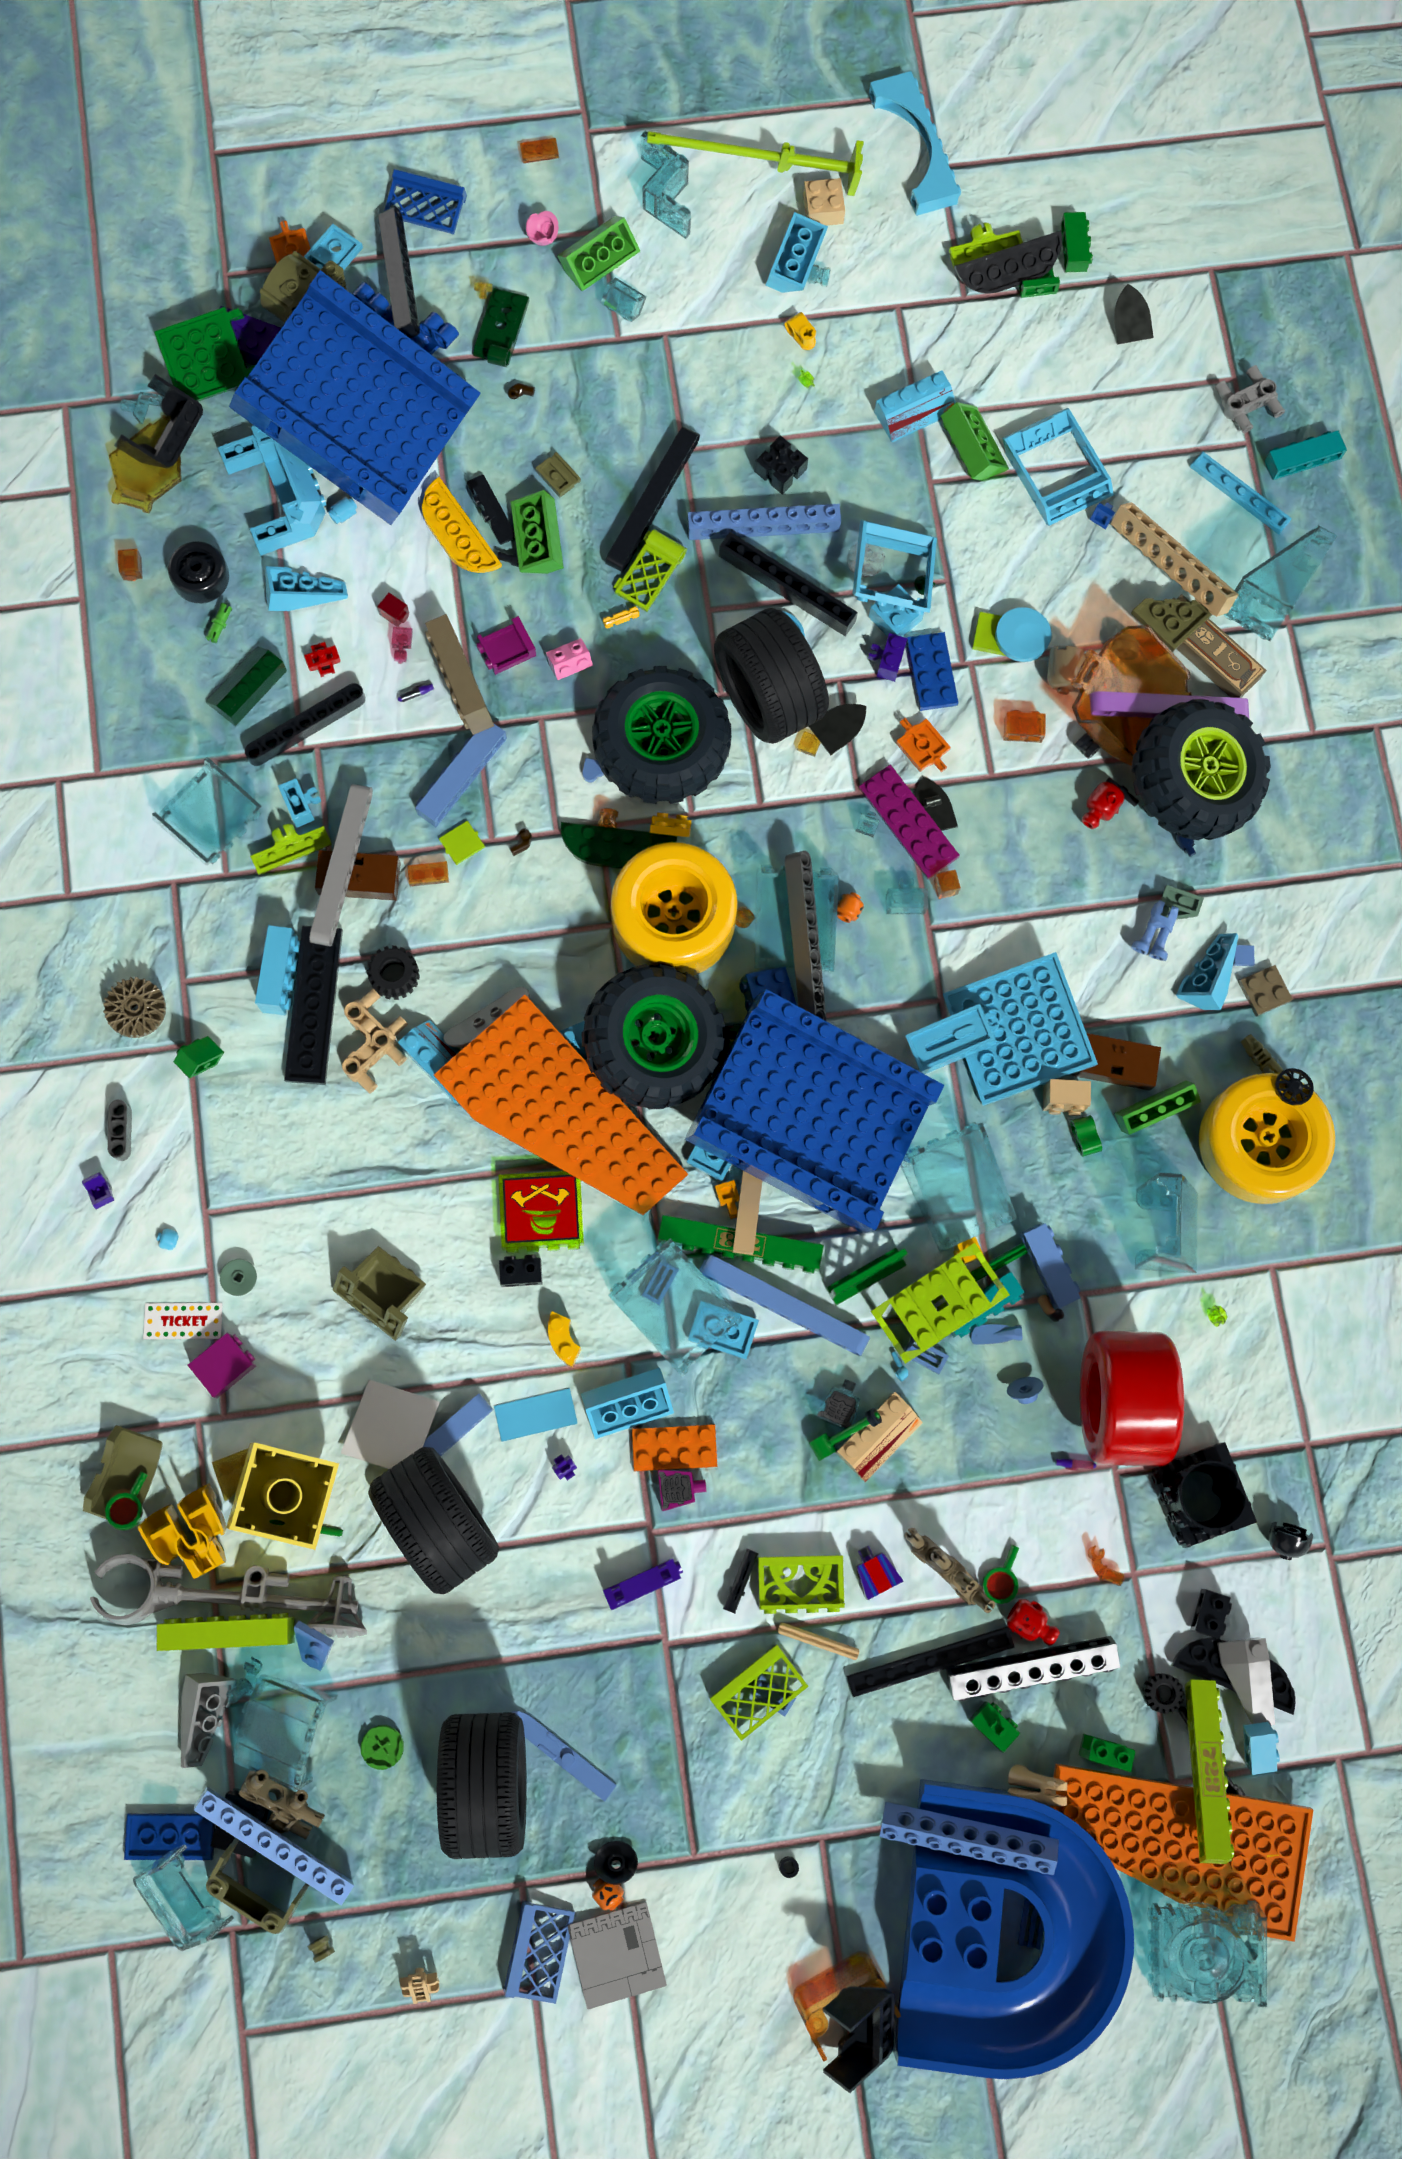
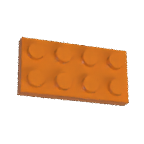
M715 1425L632 1429L634 1471L717 1467Z

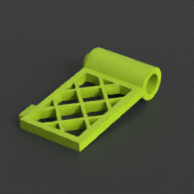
M655 529L647 532L644 538L646 542L624 578H619L614 585V589H616L615 594L646 612L649 611L687 552L686 547ZM646 552L653 555V562L643 563L642 558ZM667 563L671 567L667 572L660 573L658 564ZM656 565L658 574L646 576L645 567ZM643 568L644 577L633 579L632 573L634 570ZM659 578L660 584L658 587L650 589L648 580ZM646 581L647 590L636 592L635 583ZM633 584L634 593L625 594L621 591L625 585ZM649 593L650 600L646 605L639 602V595Z

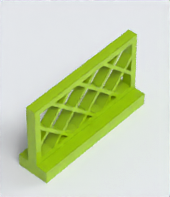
M776 1644L711 1696L710 1700L742 1741L809 1686ZM780 1658L787 1664L786 1674L773 1672L774 1663ZM771 1666V1672H766V1670ZM789 1668H790V1670L793 1672L794 1675H789V1674H788V1673H789ZM759 1675H770L769 1688L757 1686ZM773 1675L785 1676L784 1690L772 1688ZM788 1677L797 1678L802 1686L796 1691L787 1690ZM755 1679L754 1686L748 1685ZM744 1687L754 1688L752 1701L740 1700V1693ZM756 1689L769 1690L767 1703L755 1702ZM771 1691L784 1692L783 1701L779 1705L770 1704ZM738 1693L737 1699H732ZM786 1693H792L789 1697L786 1698ZM727 1701L737 1702L736 1714H726L721 1706ZM739 1702L752 1704L750 1717L738 1715ZM754 1704L767 1706L766 1715L763 1718L753 1717ZM769 1706L775 1707L769 1712ZM729 1717H734L735 1723ZM737 1718L750 1719L749 1729L743 1734L737 1729ZM757 1720L758 1722L752 1726V1721Z

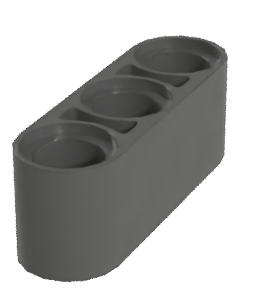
M114 1100L108 1109V1153L118 1161L127 1160L131 1154L132 1110L122 1100ZM121 1106H124L123 1113L117 1115V1109ZM124 1126L123 1132L116 1135V1129ZM119 1146H123V1152L116 1155V1149Z

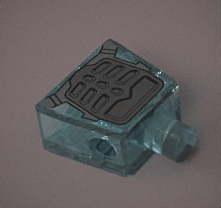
M845 1379L841 1390L832 1387L814 1417L841 1429H846L855 1424L860 1398L852 1395L856 1383Z

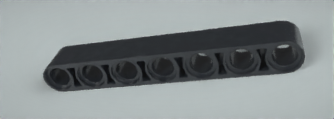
M357 683L349 684L249 743L245 747V755L250 764L254 766L264 764L362 706L366 699L362 687ZM354 693H360L358 697H351ZM337 703H343L341 707H335ZM320 713H326L324 717H318ZM303 723H310L307 727H302ZM293 732L290 737H285L286 733ZM276 742L273 747H268L269 743ZM259 752L256 757H251L252 753Z

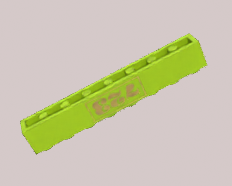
M1189 1680L1185 1684L1199 1862L1227 1864L1234 1857V1846L1230 1842L1232 1824L1228 1820L1230 1801L1226 1798L1228 1779L1224 1775L1226 1757L1222 1753L1224 1735L1220 1731V1722L1222 1720L1221 1710L1218 1709L1220 1691L1219 1688H1216V1681Z

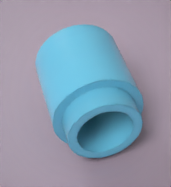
M344 497L331 506V509L328 511L335 524L343 523L357 513L355 510L357 505L351 498Z

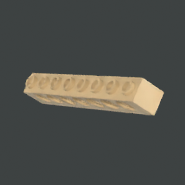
M1130 502L1120 505L1111 522V525L1116 528L1118 533L1124 535L1132 545L1142 551L1144 556L1149 557L1158 568L1164 570L1172 580L1179 583L1183 590L1195 597V600L1203 604L1212 615L1217 617L1229 612L1239 595L1134 503Z

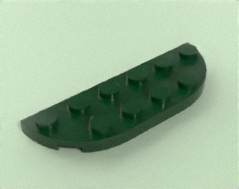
M561 822V835L565 846L576 859L593 866L622 869L633 856L648 847L662 843L677 842V836Z

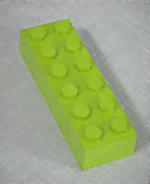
M289 1613L272 1614V1618H267V1614L250 1615V1619H246V1615L228 1616V1620H224V1616L207 1617V1621H203V1617L185 1618V1622H181V1618L163 1619L162 1624H157V1651L295 1643V1616L289 1617Z

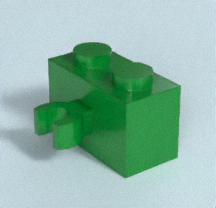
M206 1036L202 1039L194 1040L187 1046H181L177 1050V1056L173 1062L188 1078H192L216 1066L224 1051L209 1036Z
M985 1701L969 1721L997 1749L1004 1753L1019 1736L1020 1732L1016 1729L1018 1725L1010 1717L1005 1719L1000 1714L1002 1709L994 1702L990 1704Z

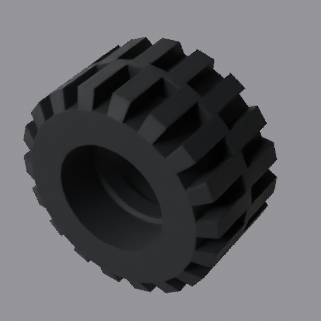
M392 945V949H389L388 946H385L384 951L379 949L376 951V956L372 955L370 957L372 961L368 962L367 965L369 968L367 970L368 979L373 989L381 997L384 995L386 999L393 997L394 1000H399V996L405 998L407 997L406 993L409 992L411 994L413 987H417V980L420 978L419 968L412 954L409 951L406 952L405 948L400 947L398 949L397 946ZM399 964L403 966L405 971L399 980L389 982L382 978L383 971L389 965Z

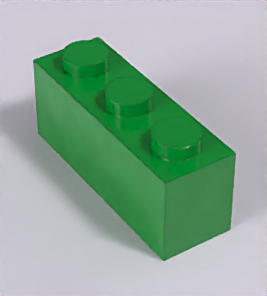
M1068 212L1063 214L1061 233L1065 272H1087L1089 264H1092L1093 255L1092 252H1089L1091 236H1088L1089 220H1086V212Z

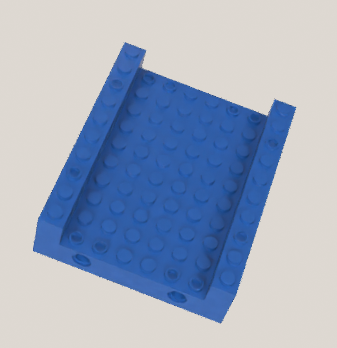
M320 270L310 283L304 297L249 376L244 378L235 391L229 407L385 522L392 525L481 392Z
M765 989L755 997L684 1140L861 1233L876 1231L884 1214L880 1210L881 1205L928 1106L937 1102L944 1084Z

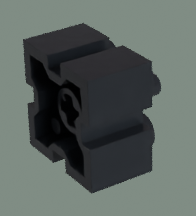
M780 435L770 445V452L764 451L755 460L754 472L765 481L768 478L771 479V486L783 495L792 486L793 477L798 479L807 470L809 458L798 449L793 452L791 444Z

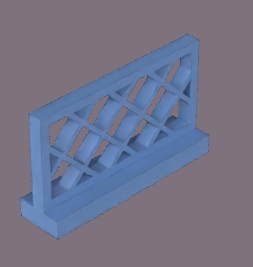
M522 1900L503 1989L505 1997H520L556 2004L570 1939L568 1925L573 1924L574 1911ZM536 1910L545 1911L549 1917L539 1926L534 1920ZM559 1915L569 1916L567 1925L559 1930L553 1920ZM552 1922L557 1932L546 1939L540 1929ZM538 1931L544 1941L533 1949L529 1943L530 1936ZM560 1935L563 1940V1946L554 1953L549 1942ZM547 1945L552 1955L541 1962L535 1952ZM534 1954L539 1964L528 1972L524 1966L525 1959ZM555 1958L559 1964L558 1970L549 1975L544 1965ZM542 1967L547 1978L536 1985L531 1975ZM529 1977L534 1988L528 1992L519 1991L520 1983ZM549 1981L554 1987L552 1997L542 1995L539 1990L540 1987Z

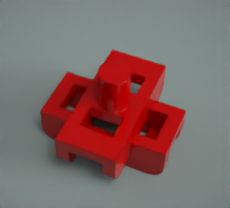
M325 642L312 645V653L304 655L309 671L319 670L321 677L329 673L334 674L333 665L341 662L336 645L328 648ZM328 665L330 666L329 668H326V669H323V670H322V667H325V666H328Z

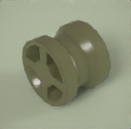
M328 1935L315 1940L307 1946L314 1954L313 1960L315 1963L335 1952L334 1948L328 1943Z

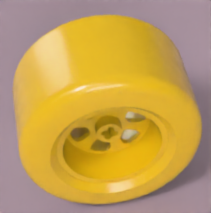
M669 842L642 850L624 865L612 889L611 915L616 942L623 954L635 966L664 964L674 966L675 970L683 973L688 972L692 976L707 970L724 955L734 934L737 915V893L730 874L723 864L711 853L691 844ZM670 890L672 900L664 903L658 897V894ZM686 892L694 898L693 901L687 905L682 904L679 901L681 893ZM652 905L661 910L660 916L649 918V906ZM672 911L676 912L675 917L671 916ZM689 911H700L699 922L695 923L687 919ZM663 923L669 927L668 933H663L655 929V927ZM682 925L689 930L685 933L676 934V928Z

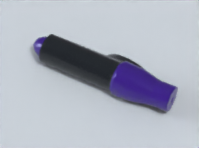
M433 684L415 686L412 688V691L401 694L398 697V701L405 702L434 690Z

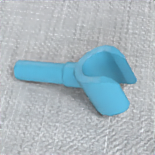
M895 1351L891 1353L899 1368L895 1375L902 1382L908 1377L909 1373Z

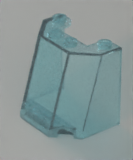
M206 757L202 769L159 814L155 811L152 813V820L208 866L210 863L213 865L221 857L220 854L223 851L227 853L233 847L232 841L236 837L240 839L247 832V825L251 821L254 822L261 815L260 810L262 806L211 759Z

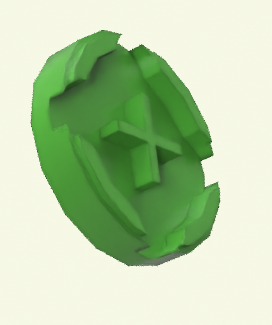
M378 1725L371 1728L364 1735L361 1742V1755L364 1761L370 1767L377 1770H386L394 1766L401 1759L404 1752V1741L401 1734L389 1725Z

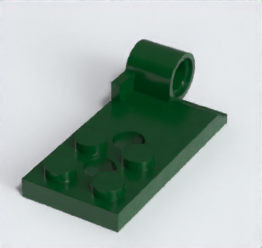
M493 288L475 343L473 356L487 359V362L502 367L509 365L529 304L528 296ZM510 308L511 311L509 313H503L502 309ZM501 323L506 325L504 329H498L496 326Z

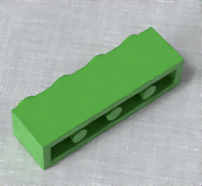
M1185 1080L1114 1114L1121 1131L1130 1135L1200 1103L1201 1099L1195 1084Z

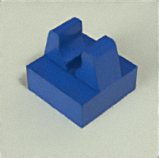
M1108 502L1105 505L1099 503L1090 520L1106 530L1115 514L1112 510L1113 505Z

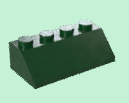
M257 646L206 703L236 726L287 672L284 662L271 651Z

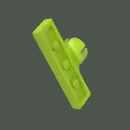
M983 223V228L981 224L974 226L970 232L972 242L949 248L948 251L953 268L956 265L1023 243L1020 231L995 235L989 223Z
M284 824L282 826L286 836H283L279 827L275 828L272 831L275 845L250 856L258 875L331 846L332 843L325 827L322 826L305 834L298 835L292 824Z

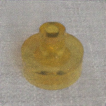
M474 282V290L479 291V299H487V292H492L493 284Z

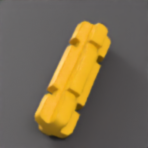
M633 606L628 611L625 609L612 614V617H604L603 624L608 629L613 627V624L619 625L627 622L630 618L639 617V610L636 606Z

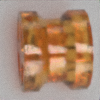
M611 808L600 809L599 815L601 817L597 825L617 828L616 818L619 812Z

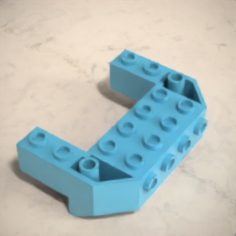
M251 426L254 435L218 447L228 475L263 462L266 465L286 516L250 528L261 556L314 537L326 514L323 506L327 504L323 494L319 495L317 491L320 487L317 479H313L311 476L314 473L312 467L256 426Z

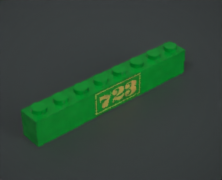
M662 1215L658 1242H662V1246L673 1248L674 1245L682 1246V1250L694 1251V1249L702 1250L701 1253L714 1255V1252L721 1253L722 1257L734 1259V1256L742 1257V1261L750 1263L758 1260L762 1261V1264L766 1266L779 1264L782 1265L783 1269L794 1270V1267L801 1268L802 1272L814 1274L815 1271L818 1272L820 1270L824 1245L756 1232L753 1255L733 1253L735 1228Z

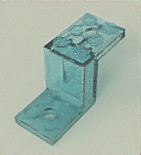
M644 131L641 134V159L655 168L656 172L642 186L643 210L687 239L691 229V211L674 199L688 185L689 160L684 155L674 151L669 145L647 143L648 132Z

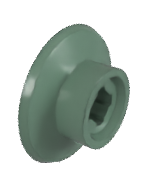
M235 1259L228 1262L220 1273L222 1288L233 1296L247 1294L253 1289L257 1280L254 1266L243 1259ZM238 1274L243 1275L241 1282L235 1280Z

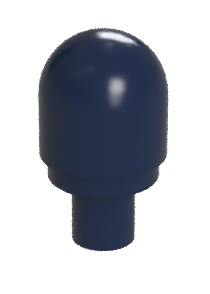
M1177 833L1176 841L1180 849L1186 850L1189 857L1195 855L1196 851L1193 848L1195 845L1194 840L1183 838Z

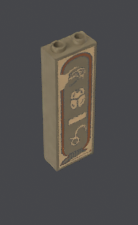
M1182 594L1177 598L1180 601L1190 602ZM1210 619L1177 648L1181 654L1229 697L1242 698L1267 671Z

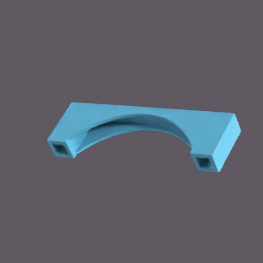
M912 71L870 82L869 96L874 109L887 110L905 119L920 133L927 146L930 160L929 169L919 186L912 189L910 200L916 216L957 205L961 195L960 186L956 185L954 171L949 167L948 156L943 152L942 141L937 137L936 126L931 122L930 111L925 107L924 96L919 92L918 81L913 77Z

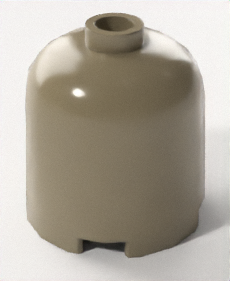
M1058 646L1052 647L1049 653L1047 671L1049 686L1062 695L1078 690L1084 681L1089 654H1084V649L1073 646H1066V650H1058Z

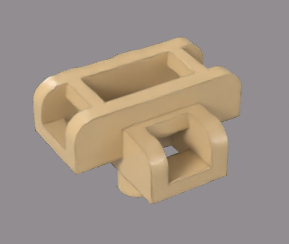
M416 1968L415 1974L400 1978L402 1995L404 1997H412L413 2004H418V2002L422 2001L431 2002V1993H437L440 1988L437 1973L426 1974L423 1968Z

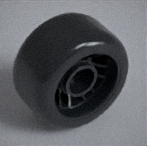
M193 541L183 544L174 551L169 560L168 575L176 592L189 602L202 604L214 601L223 594L228 586L229 569L221 552L209 543Z

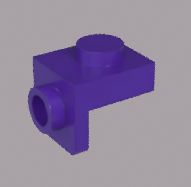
M100 1172L82 1181L96 1210L114 1201L109 1183Z

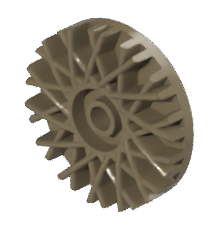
M130 977V980L122 979L121 983L117 982V986H112V990L107 992L108 997L104 998L106 1002L103 1003L105 1007L103 1012L113 1030L125 1037L140 1038L151 1034L161 1025L166 1014V1002L162 992L156 985L144 978L142 980L138 977L134 979ZM135 1006H138L137 1010H132Z

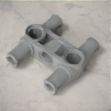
M1257 365L1252 366L1246 372L1253 385L1237 393L1231 392L1225 380L1219 382L1214 387L1222 398L1225 417L1236 421L1243 434L1253 428V425L1246 416L1247 413L1264 405L1269 407L1274 418H1278L1285 413V409H1283L1277 399L1276 383L1264 378Z

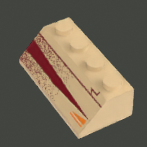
M896 1392L892 1393L877 1409L882 1423L875 1427L868 1425L854 1433L835 1452L864 1482L923 1423L913 1409Z

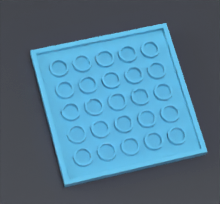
M1056 952L943 993L950 1016L980 1004L985 1014L991 1013L999 1021V1028L993 1033L997 1044L965 1057L983 1106L1046 1084L1050 1079H1060L1098 1065ZM989 1019V1025L993 1026L992 1021Z

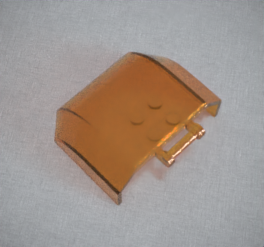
M1127 626L1104 643L1099 655L1094 650H1087L1085 660L1077 676L1073 677L1071 685L1080 690L1072 706L1076 720L1103 750L1121 762L1132 766L1133 755L1137 752L1135 750L1137 741L1142 731L1148 727L1150 720L1153 718L1091 715L1090 694L1105 691L1192 696V693L1188 692L1187 680L1190 679V671L1150 626ZM1093 662L1094 665H1093V667L1091 668V670H1090V672H1089V674H1088V676H1087V678H1086V680H1085V682H1084L1083 679H1084V677H1085V675H1086V673H1087V671H1088V669H1089L1091 663Z

